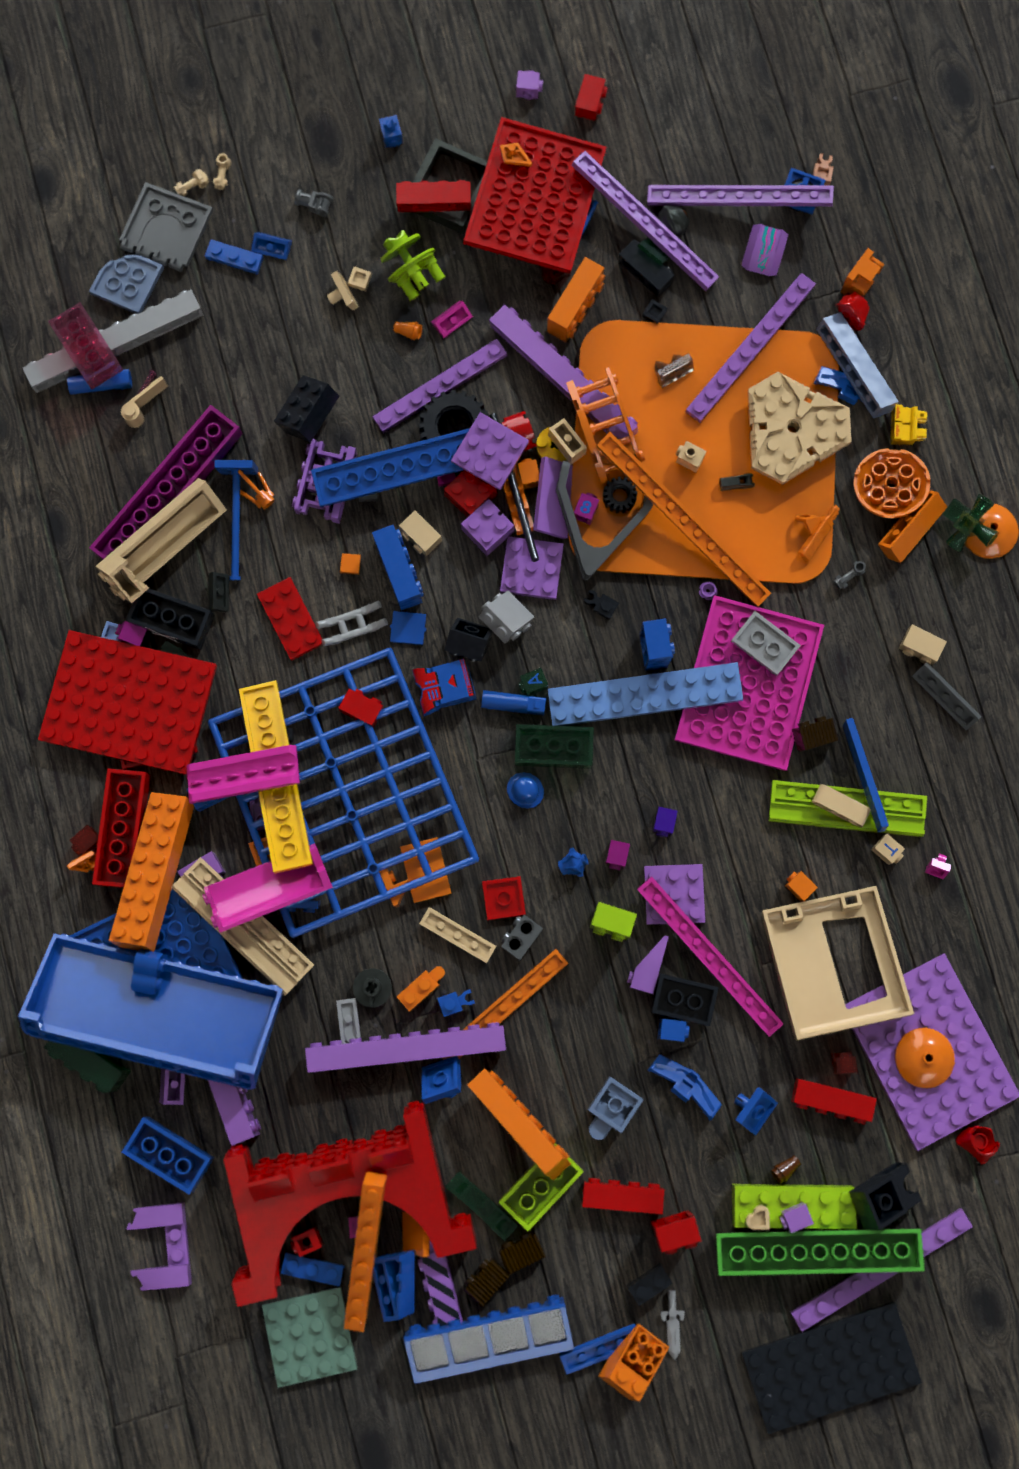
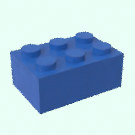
M666 618L642 623L639 637L645 671L668 668L669 663L672 662L671 658L675 654L674 643H670L672 631L671 625L667 624Z

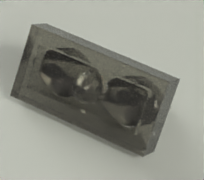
M674 354L672 363L666 364L656 361L654 369L658 383L663 388L694 371L692 357L689 354L685 356Z

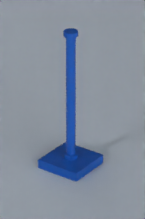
M215 460V469L221 475L233 476L232 558L229 580L241 581V576H239L241 475L238 473V470H241L245 475H257L258 466L253 460Z

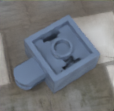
M609 1076L588 1107V1111L596 1115L589 1126L590 1135L596 1140H602L607 1136L612 1127L622 1133L644 1099Z

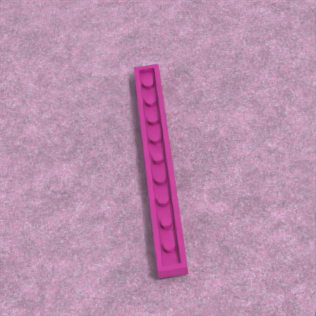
M652 876L637 889L769 1037L784 1024Z

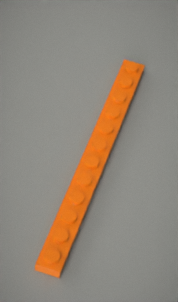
M611 432L596 445L756 607H759L771 594Z

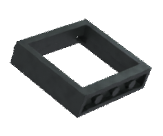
M435 138L412 183L427 181L441 153L485 172L488 161ZM482 178L471 198V211H465L461 219L442 211L414 213L464 235L470 221Z

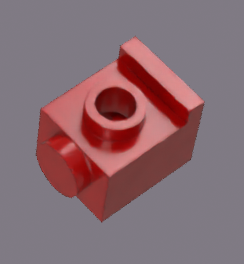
M317 1226L293 1236V1242H291L294 1253H298L299 1257L315 1251L324 1245ZM304 1238H308L310 1240L309 1245L304 1244Z

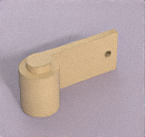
M162 376L155 379L148 387L122 407L121 415L130 427L137 428L143 424L144 415L140 408L168 387Z

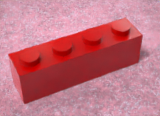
M441 180L438 182L420 181L411 183L403 181L396 183L397 211H471L470 182L465 180H458L456 182Z
M798 1078L795 1080L791 1102L796 1103L795 1107L806 1110L808 1106L814 1107L815 1112L827 1114V1111L834 1112V1117L845 1120L847 1116L854 1117V1122L866 1124V1121L872 1122L877 1098Z
M588 1178V1181H584L582 1207L663 1214L664 1188H660V1184L648 1183V1186H640V1182L628 1181V1185L620 1184V1180L609 1179L608 1183L600 1182L599 1178Z

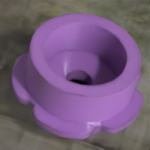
M704 582L699 587V595L706 600H712L713 596L717 595L718 590L712 582Z

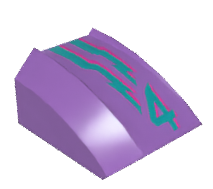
M762 224L753 225L741 266L749 271L767 276L777 275L788 234L784 230Z

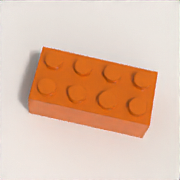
M587 257L583 259L547 318V333L565 343L569 338H573L577 331L575 327L578 323L583 322L586 316V309L592 307L595 302L594 296L597 292L600 293L604 287L605 267Z

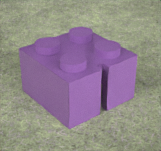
M490 499L484 502L461 523L462 531L486 556L514 533V525L504 514L500 516V510Z

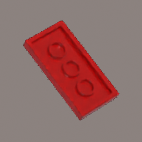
M291 577L257 593L291 661L322 646V637Z

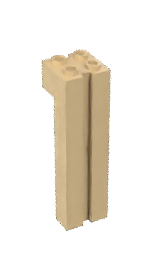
M198 478L95 567L99 570L98 576L110 585L109 589L115 596H119L123 601L126 599L133 603L149 589L143 582L227 509L207 482Z

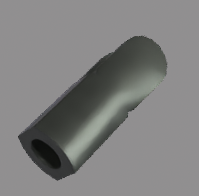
M753 474L720 478V490L752 488L755 486L752 483ZM744 479L745 484H740V480Z

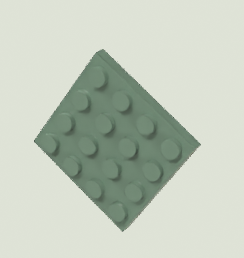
M342 1287L262 1305L278 1388L358 1369L351 1331L344 1329L346 1306Z

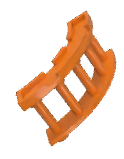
M609 367L605 368L608 378L581 388L579 386L575 387L573 380L566 382L601 484L608 482L606 474L611 470L617 469V467L612 462L602 464L600 456L603 453L596 447L593 437L596 432L624 422L628 436L618 440L623 445L631 443L634 451L633 455L641 463L645 461L642 450L638 451L631 426L616 385L619 383L616 374H611ZM611 385L614 395L587 405L586 403H581L580 398L584 394ZM617 402L621 412L620 416L595 425L588 423L586 415L590 411Z

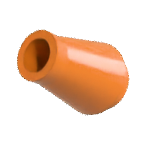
M396 321L394 333H399L412 340L420 339L422 325L418 324V322Z

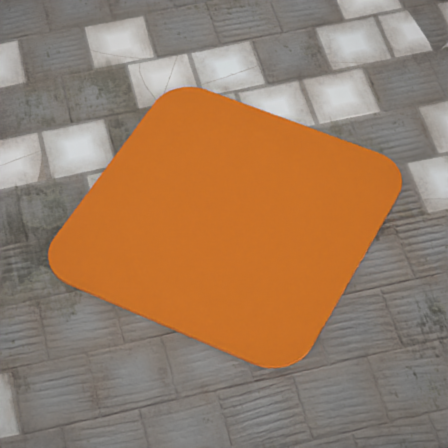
M624 320L607 321L595 326L582 342L579 369L583 372V377L593 382L608 378L605 369L609 367L611 374H616L619 383L616 387L628 418L631 416L638 423V433L634 438L638 451L642 450L645 458L642 464L760 582L798 584L810 581L821 574L831 558L833 526L809 561L804 560L798 552L810 533L805 523L795 520V516L799 514H811L820 516V518L828 516L829 509L834 506L836 453L821 462L815 461L813 467L782 485L751 469L750 431H752V426H749L748 389L776 372H780L792 380L809 387L810 391L814 393L819 392L838 402V389L821 384H813L821 366L839 371V364L821 336L805 331L778 330L699 423L685 412L686 409L754 328L673 323L656 324L655 322ZM611 385L598 389L601 393L605 392L608 396L614 395ZM805 397L804 401L808 403H811L812 401L807 397ZM576 413L575 432L587 446V450L583 457L573 463L570 502L574 511L582 493L594 494L599 499V505L591 525L576 521L581 537L588 545L604 547L609 545L642 509L645 495L636 487L637 499L635 505L631 507L630 511L626 510L625 513L621 511L617 514L614 510L611 512L609 507L606 508L605 502H603V491L607 482L601 484L588 443ZM586 415L588 423L595 425L596 423ZM760 426V430H765V426ZM789 427V428H788V430H789L790 432H792V433H796V432H797V431H796L794 428H792V427ZM603 430L593 435L596 445L607 435ZM686 441L707 451L696 473L676 463L678 456L675 454L679 446H684ZM631 443L626 444L625 447L634 454ZM811 449L808 451L810 456L814 454ZM604 454L600 456L602 464L605 462L606 464L611 463ZM618 468L606 474L610 482L612 478L617 479L621 477V479H624L626 477ZM753 474L752 483L755 486L752 488L720 490V478ZM740 480V484H745V480ZM616 489L613 492V498L616 501L622 502L627 498V493L623 489ZM654 504L649 513L597 570L601 572L729 580ZM568 533L569 544H570V547H571L572 552H573L574 555H575V552H574V549H573V546H572V543H571V539H570V536H569V533Z

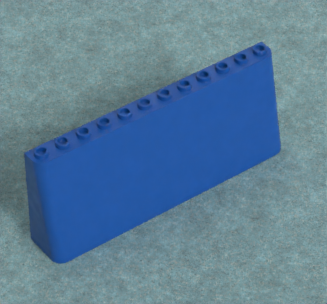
M53 934L18 1015L24 1033L32 1037L249 1090L255 1088L282 999V988L273 984H261L257 980H245L236 975H224L219 971L204 970L199 966H187L178 961H166L164 971L160 975V978H163L160 990H157L154 995L132 991L131 980L136 953L129 952L124 948L109 947L104 943L96 944L82 938H71L66 934Z

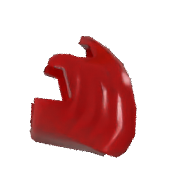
M856 292L850 295L847 293L836 304L839 313H842L852 329L861 331L869 313L868 302L862 295Z
M974 1126L966 1128L956 1139V1144L972 1154L982 1165L988 1162L1000 1147V1143L994 1140L992 1129L987 1127Z

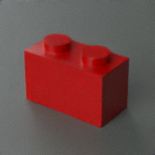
M588 74L584 75L575 106V116L596 121L597 114L601 115L603 108L601 100L606 98L607 95L606 79Z
M349 688L338 709L355 720L359 719L374 728L378 721L376 719L384 707L381 705L382 702L374 697L369 699L364 696L361 690L356 689L354 691Z

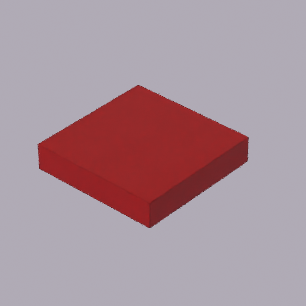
M521 876L482 881L487 920L526 915Z

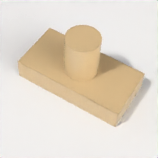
M338 271L332 273L331 276L338 289L327 295L329 301L335 304L344 299L346 305L352 311L359 306L344 277Z

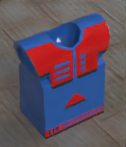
M465 658L432 668L412 669L415 684L422 690L420 704L423 716L430 715L440 708L477 699L469 666Z

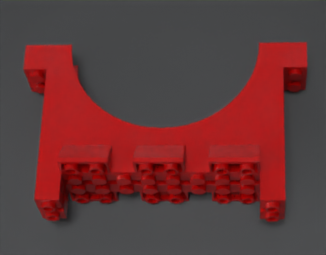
M413 1101L404 1107L403 1117L405 1125L395 1126L394 1130L386 1131V1129L375 1131L374 1135L371 1136V1140L366 1141L365 1138L354 1141V1144L353 1140L348 1141L347 1138L337 1140L336 1144L332 1145L323 1143L317 1145L313 1153L309 1155L307 1153L289 1155L288 1152L282 1153L277 1156L278 1158L270 1159L265 1157L259 1159L258 1163L253 1167L248 1145L243 1146L242 1143L232 1145L231 1149H228L224 1157V1164L248 1260V1265L240 1267L232 1281L237 1307L278 1297L276 1287L281 1286L279 1272L280 1252L287 1235L301 1218L316 1207L338 1198L361 1196L366 1172L387 1175L383 1200L401 1208L419 1223L429 1237L437 1258L477 1249L471 1214L459 1213L454 1218L450 1216L424 1102Z

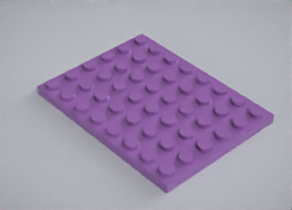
M945 953L903 974L914 1015L852 1028L916 1151L1019 1098L1017 1087ZM884 985L846 1003V1008L851 1009L886 997ZM913 1029H934L942 1033L953 1047L955 1055L953 1071L949 1078L939 1086L933 1088L913 1086L905 1081L897 1070L895 1064L897 1044L907 1032ZM929 1054L925 1057L927 1062L931 1061Z

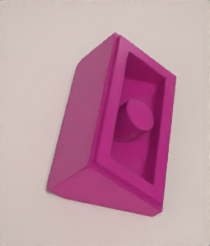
M458 301L432 320L431 323L439 334L445 338L473 316L465 303Z

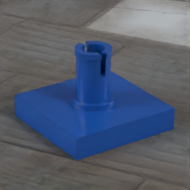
M457 1056L422 1067V1101L425 1104L445 1097L453 1098L457 1093L461 1092L460 1059Z
M759 1087L750 1099L742 1093L737 1097L743 1102L737 1098L735 1099V1105L743 1109L736 1118V1121L755 1136L778 1104L777 1101Z

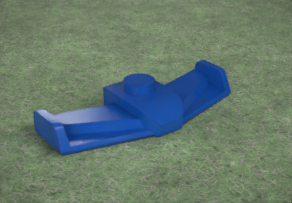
M821 366L813 384H821L839 389L838 398L852 405H855L858 399L862 401L844 372Z
M659 1054L647 1070L675 1083L670 1091L685 1103L692 1097L706 1114L709 1121L714 1118L722 1106L721 1102L703 1082L699 1074Z

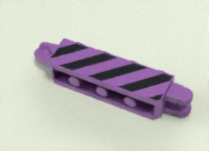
M430 1241V1255L428 1257L420 1256L421 1259H418L420 1272L424 1271L426 1279L423 1280L425 1292L429 1291L431 1298L428 1300L430 1312L434 1311L436 1318L433 1320V1324L439 1323L440 1326L448 1325V1321L455 1319L463 1322L447 1256L437 1258ZM461 1330L448 1333L451 1350L460 1347L459 1332Z

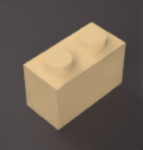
M565 418L549 428V438L567 461L570 462V465L586 454L587 446Z
M416 511L399 525L402 538L406 541L410 540L414 544L413 548L419 554L423 553L427 556L442 542L441 535Z
M912 624L908 628L899 649L903 650L902 652L907 656L919 658V661L923 664L927 662L934 665L938 661L947 641Z

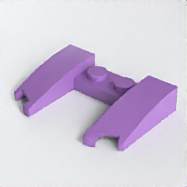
M179 1202L134 1208L133 1211L136 1212L133 1223H128L127 1230L165 1226L168 1266L131 1271V1275L133 1277L137 1275L143 1285L140 1290L191 1285L185 1203Z

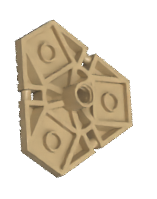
M780 372L774 373L748 389L749 426H752V431H750L751 469L783 485L813 467L815 461H823L852 442L850 408L833 401V399L819 392L814 393L810 391L809 387L792 380ZM805 397L811 399V403L804 401ZM760 426H765V430H760ZM789 427H792V428H794L797 432H796V433H792V432H790V431L788 430V428H789ZM810 449H811L812 452L814 453V454L811 455V456H810V454L808 453V451H809Z

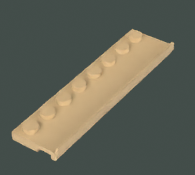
M200 857L171 888L214 928L210 919L213 916L210 904H205L202 894L205 893L204 887L221 881L223 878ZM263 916L221 933L218 927L214 928L273 985L282 988L284 996L314 966L306 956Z

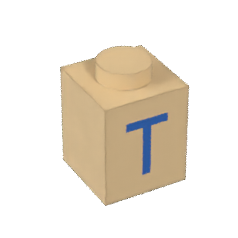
M885 834L871 850L890 865L893 862L897 864L904 856L902 852L905 848L890 835Z

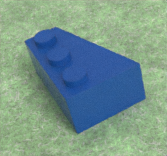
M415 1250L390 1253L375 1258L373 1277L384 1322L399 1320L414 1313Z

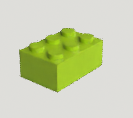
M598 902L589 928L593 929L595 934L604 936L605 933L612 935L611 939L622 942L630 937L637 914Z

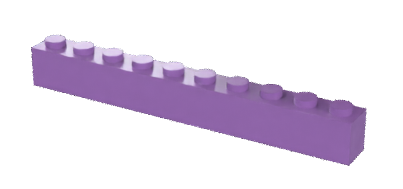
M504 305L489 319L491 328L568 399L571 400L566 382L573 380L575 387L579 386L580 388L594 383L592 380L588 381L583 377L584 374L579 368L571 366V362L566 356H560L553 344L550 343L548 345L540 332L537 331L535 333L528 321L525 319L522 321L512 307L509 309ZM599 390L584 394L580 400L582 404L586 403L587 405L609 396L605 392L601 393ZM612 403L590 411L587 416L597 424L620 416L621 412L618 404L614 405ZM630 416L628 421L635 436L638 433V423ZM624 422L603 429L606 434L611 432L617 439L628 436Z
M499 1022L488 1023L485 1028H480L479 1024L469 1025L467 1030H460V1027L448 1028V1032L441 1033L440 1029L428 1030L429 1034L421 1035L420 1031L408 1032L409 1036L401 1037V1033L390 1034L387 1039H381V1036H371L369 1041L353 1038L349 1039L350 1043L343 1044L342 1040L330 1041V1045L322 1046V1042L310 1043V1047L305 1048L307 1072L506 1050L504 1027L499 1026Z

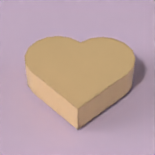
M763 1205L756 1206L753 1213L747 1215L746 1225L753 1230H770L769 1210Z

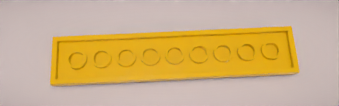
M277 681L239 689L250 752L290 745ZM298 785L258 791L273 872L276 874L313 865Z

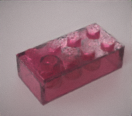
M81 302L48 321L91 389L123 371L120 363Z

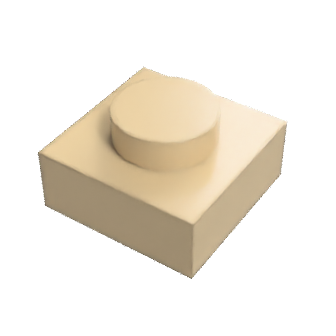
M354 267L348 281V286L366 292L372 276L371 272Z

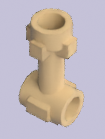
M221 153L216 158L219 170L217 178H213V184L216 189L224 190L228 183L225 179V173L231 166V160L226 154Z
M198 169L192 173L193 179L184 184L181 182L177 183V186L174 187L177 194L186 196L188 195L186 191L196 185L199 188L206 187L209 181L205 172Z

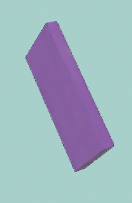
M542 457L533 530L557 538L567 539L568 529L556 494L557 482L563 462ZM570 465L566 482L570 501L573 465Z

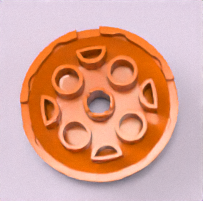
M885 448L869 454L861 461L855 472L853 486L858 501L866 510L883 518H900L912 514L924 504L930 491V474L923 461L913 453L903 449L889 450V448ZM887 484H894L896 487H887Z

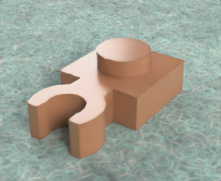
M820 154L817 163H815L813 175L825 179L824 185L829 186L833 173V167L830 166L833 157L829 156V159L825 161L822 158L823 154Z

